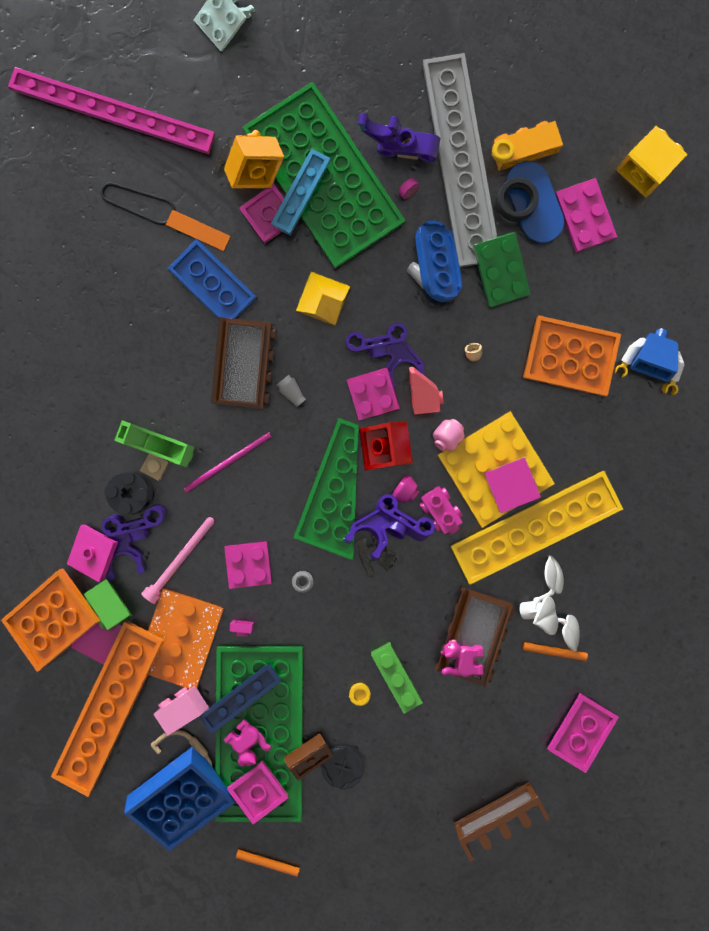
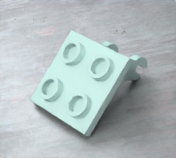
M207 0L194 18V21L216 47L223 51L246 18L251 17L250 12H255V8L252 5L246 8H238L234 4L238 0Z

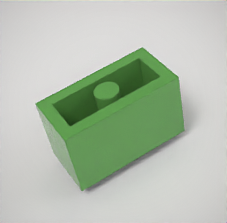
M107 579L84 594L87 598L86 601L100 619L98 624L103 630L106 628L112 631L133 616L111 582Z

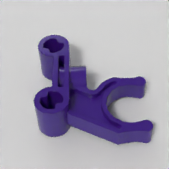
M360 113L358 125L363 133L379 143L378 154L386 157H394L396 154L418 157L427 162L436 161L441 140L439 136L431 133L413 132L409 128L401 129L402 125L396 116H391L389 125H380L370 121L368 114ZM405 139H411L408 143H403Z
M394 323L388 328L387 335L365 339L359 332H352L347 336L346 346L352 352L369 349L371 358L385 355L391 356V360L385 368H389L394 388L396 383L393 378V371L401 362L413 364L425 376L423 361L404 340L407 336V329L403 324ZM394 327L400 328L402 331L399 339L394 338L391 334L395 329ZM356 336V339H360V347L355 348L354 345H350V338Z
M384 495L377 502L374 512L352 524L349 533L344 538V542L350 544L354 534L358 531L366 530L371 532L377 539V548L370 557L376 561L388 544L385 531H388L389 534L398 539H404L407 534L417 541H424L434 532L435 524L427 517H422L418 521L414 520L397 509L398 501L394 496ZM420 527L425 528L426 531L422 532Z
M156 504L149 507L142 518L125 521L121 515L115 514L103 521L101 525L103 533L118 542L106 574L108 581H112L117 576L113 569V561L118 555L126 554L131 556L136 562L137 573L142 574L146 570L143 553L137 547L132 546L131 541L149 537L147 528L157 526L166 519L167 511L162 505ZM154 510L160 515L157 520L151 516ZM110 521H112L113 524L117 523V530L115 529V527L110 526Z

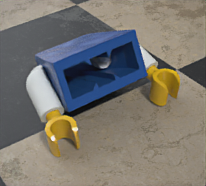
M657 329L655 334L649 333L646 338H640L630 345L622 358V364L616 366L613 373L615 374L619 367L623 368L622 378L628 373L627 366L631 365L630 369L669 382L662 386V392L666 394L669 386H671L672 391L670 394L675 395L678 392L676 382L680 380L684 361L681 353L678 351V343L667 339L668 331Z

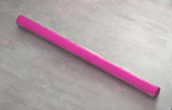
M268 432L183 487L186 492L191 491L272 438L271 434Z

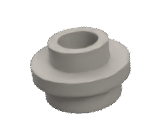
M299 571L293 576L292 585L298 592H307L313 586V577L306 571ZM305 578L307 580V584L300 585L299 579Z

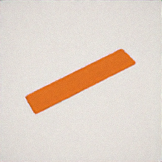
M172 210L166 222L167 226L222 251L225 250L230 239L229 235L175 210Z

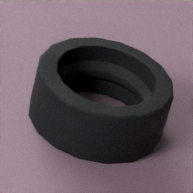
M518 177L510 179L502 185L497 195L496 205L498 212L503 218L512 222L526 220L537 207L539 194L531 181ZM520 188L526 191L530 198L528 208L521 212L509 209L505 203V196L509 190Z

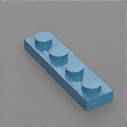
M311 148L271 222L273 227L291 236L331 162L329 157Z

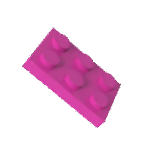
M596 178L555 193L576 253L617 238Z
M580 693L547 749L586 773L619 717Z

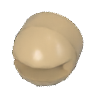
M478 343L467 345L465 347L467 359L473 362L478 361L482 356V346Z

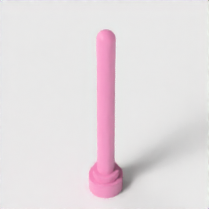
M208 517L157 582L145 588L141 593L144 598L153 604L159 600L160 590L214 524L212 517Z

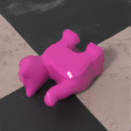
M449 640L440 653L445 655L446 658H456L455 668L446 667L442 669V674L463 677L483 675V665H479L478 660L474 661L476 657H483V647L480 645H474L473 647L460 646L456 640Z
M243 719L236 727L241 731V734L237 735L232 730L226 736L224 742L229 743L234 751L238 753V764L240 766H251L256 764L258 757L249 748L259 743L264 751H269L271 746L266 743L265 738L256 727Z

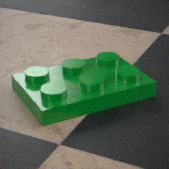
M516 232L473 244L489 307L531 295Z

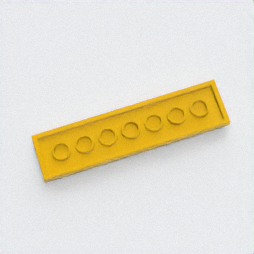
M601 471L450 545L470 585L623 510V507L605 471Z

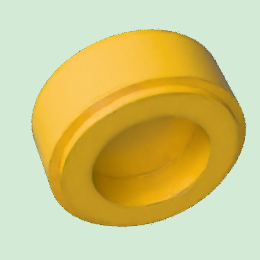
M507 139L498 140L492 148V156L499 163L508 162L514 154V146Z
M363 683L354 684L349 692L351 702L357 706L367 704L371 697L369 687Z

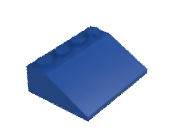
M191 747L130 793L126 798L124 814L164 848L171 851L233 805L235 800L207 759Z

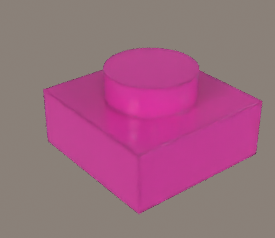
M233 620L230 623V632H235L236 636H248V633L251 634L254 631V622Z

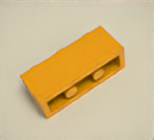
M543 121L534 128L528 129L525 127L517 130L515 134H502L496 137L491 148L500 139H507L514 146V154L508 162L499 163L496 161L498 170L502 171L514 167L521 162L534 161L559 153L563 143L556 121L550 123Z

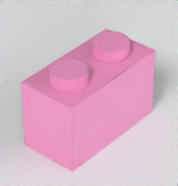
M195 686L189 690L184 687L175 694L176 698L173 700L167 698L158 705L160 709L154 713V716L167 736L199 717L209 708Z

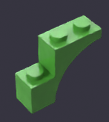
M123 420L115 437V441L184 467L188 466L193 457V446Z

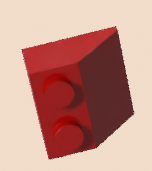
M407 421L388 422L359 429L365 470L413 464Z

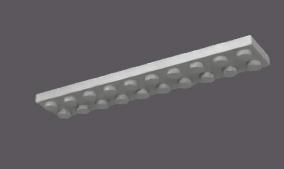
M465 53L423 60V70L435 135L441 138L438 155L460 268L478 265L473 244L497 237Z

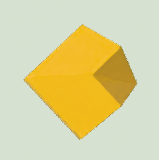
M311 272L296 312L336 326L350 286Z

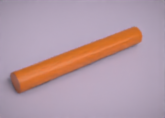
M523 642L522 650L580 661H587L588 654L585 652H574L572 650Z
M238 849L236 859L297 877L300 868L246 851Z

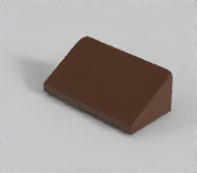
M318 734L286 755L284 760L289 770L299 780L334 755L321 734Z

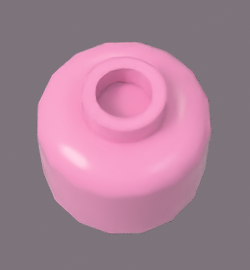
M454 419L442 421L433 433L434 444L442 451L455 450L465 437L464 427Z

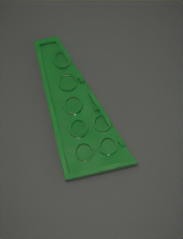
M338 418L293 538L353 560L354 537L350 544H346L344 538L355 522L359 425Z

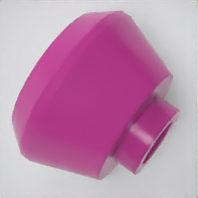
M405 475L393 491L392 496L399 502L407 503L408 500L413 502L419 493L416 490L418 485L410 475Z

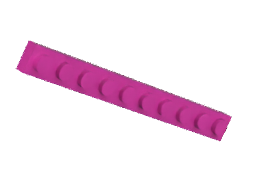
M16 67L13 70L8 85L12 91L208 155L216 136L213 131Z

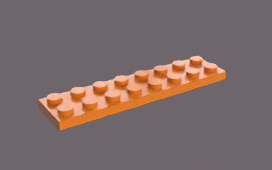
M129 621L123 623L51 775L53 779L87 797L92 794L165 641L164 639Z

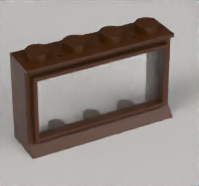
M219 317L211 395L212 404L265 409V405H269L270 392H267V383L271 384L272 371H269V362H273L274 350L271 349V342L276 339V328H273L271 322Z
M461 586L460 591L462 593L459 602L455 605L452 624L450 623L448 626V636L445 644L441 647V651H443L444 646L448 644L449 640H456L460 646L473 647L474 645H480L483 647V657H476L474 661L478 660L479 665H483V675L455 677L487 687L488 682L491 683L494 676V670H492L494 662H498L501 655V650L499 649L501 641L504 642L507 637L508 629H505L507 622L511 621L514 615L513 604ZM441 654L439 663L435 665L436 671L442 672V669L446 667L455 668L456 658H446L445 655Z
M529 782L454 823L459 836V842L470 863L474 861L469 845L471 841L478 838L482 847L485 850H490L492 844L486 833L498 827L502 836L505 839H510L512 834L506 822L517 816L524 828H530L532 823L526 811L535 806H538L546 821L550 819Z

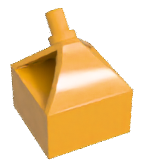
M254 130L248 135H237L224 167L231 187L271 188L284 155L276 137L260 136L258 130Z

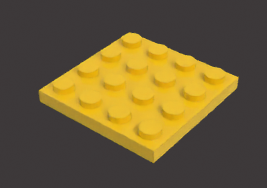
M511 411L463 439L455 450H445L437 455L481 528L513 510L510 509L499 513L484 473L525 457L539 493L555 484Z

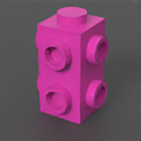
M437 486L420 497L422 502L419 505L425 514L430 513L434 519L433 522L437 532L442 531L443 534L448 532L451 535L460 529L459 525L463 523L460 518L463 515L457 506L452 507L448 501L451 497L445 488L441 489Z

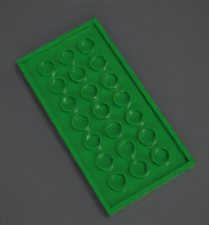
M313 81L242 127L246 135L251 134L254 130H258L260 136L276 137L284 159L275 179L285 194L288 193L311 148L331 159L301 218L335 269L405 224L406 220Z
M217 646L216 702L267 663L272 665L282 681L216 731L215 772L228 788L229 785L263 760L289 797L257 822H302V778L299 780L295 778L289 770L284 757L303 745V646ZM243 719L256 727L265 738L266 743L271 746L269 751H264L259 743L250 747L249 749L254 751L258 757L256 764L251 766H240L238 764V753L234 751L229 743L224 742V739L232 730L237 735L241 734V731L236 727ZM236 801L215 817V822H251Z

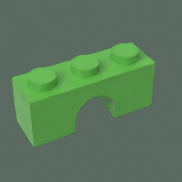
M388 642L372 651V658L402 712L405 714L423 703L422 699L403 668L391 643Z

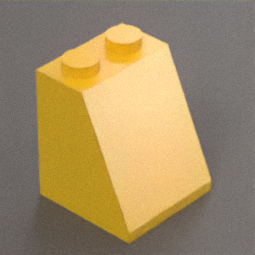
M655 126L625 157L616 171L647 198L686 157L687 153L680 144L675 143L668 137L665 130Z

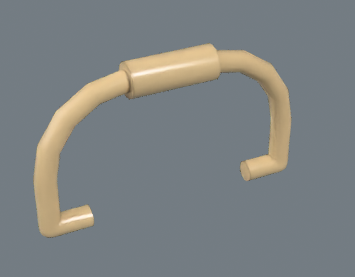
M178 729L168 736L166 733H163L151 743L153 750L159 754L162 750L157 745L171 735L183 736L189 740V744L207 759L212 766V761L208 756L209 752L195 736H191L186 731Z

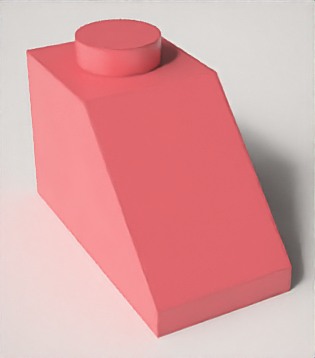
M409 367L414 414L440 412V404H443L442 391H438L436 384L414 367Z

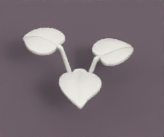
M547 555L549 558L545 566V580L550 591L540 597H535L534 601L522 602L520 604V614L524 620L534 619L533 624L542 628L549 635L556 633L558 622L564 625L562 630L563 638L567 646L576 652L580 638L579 625L573 615H567L566 620L558 618L556 615L555 603L550 596L554 595L555 592L557 594L562 592L564 577L556 559L551 555Z

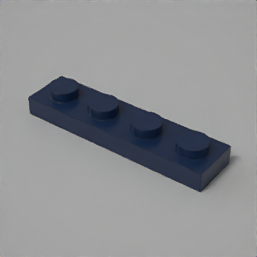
M267 663L208 708L199 718L209 732L213 734L279 684L282 679L272 665Z

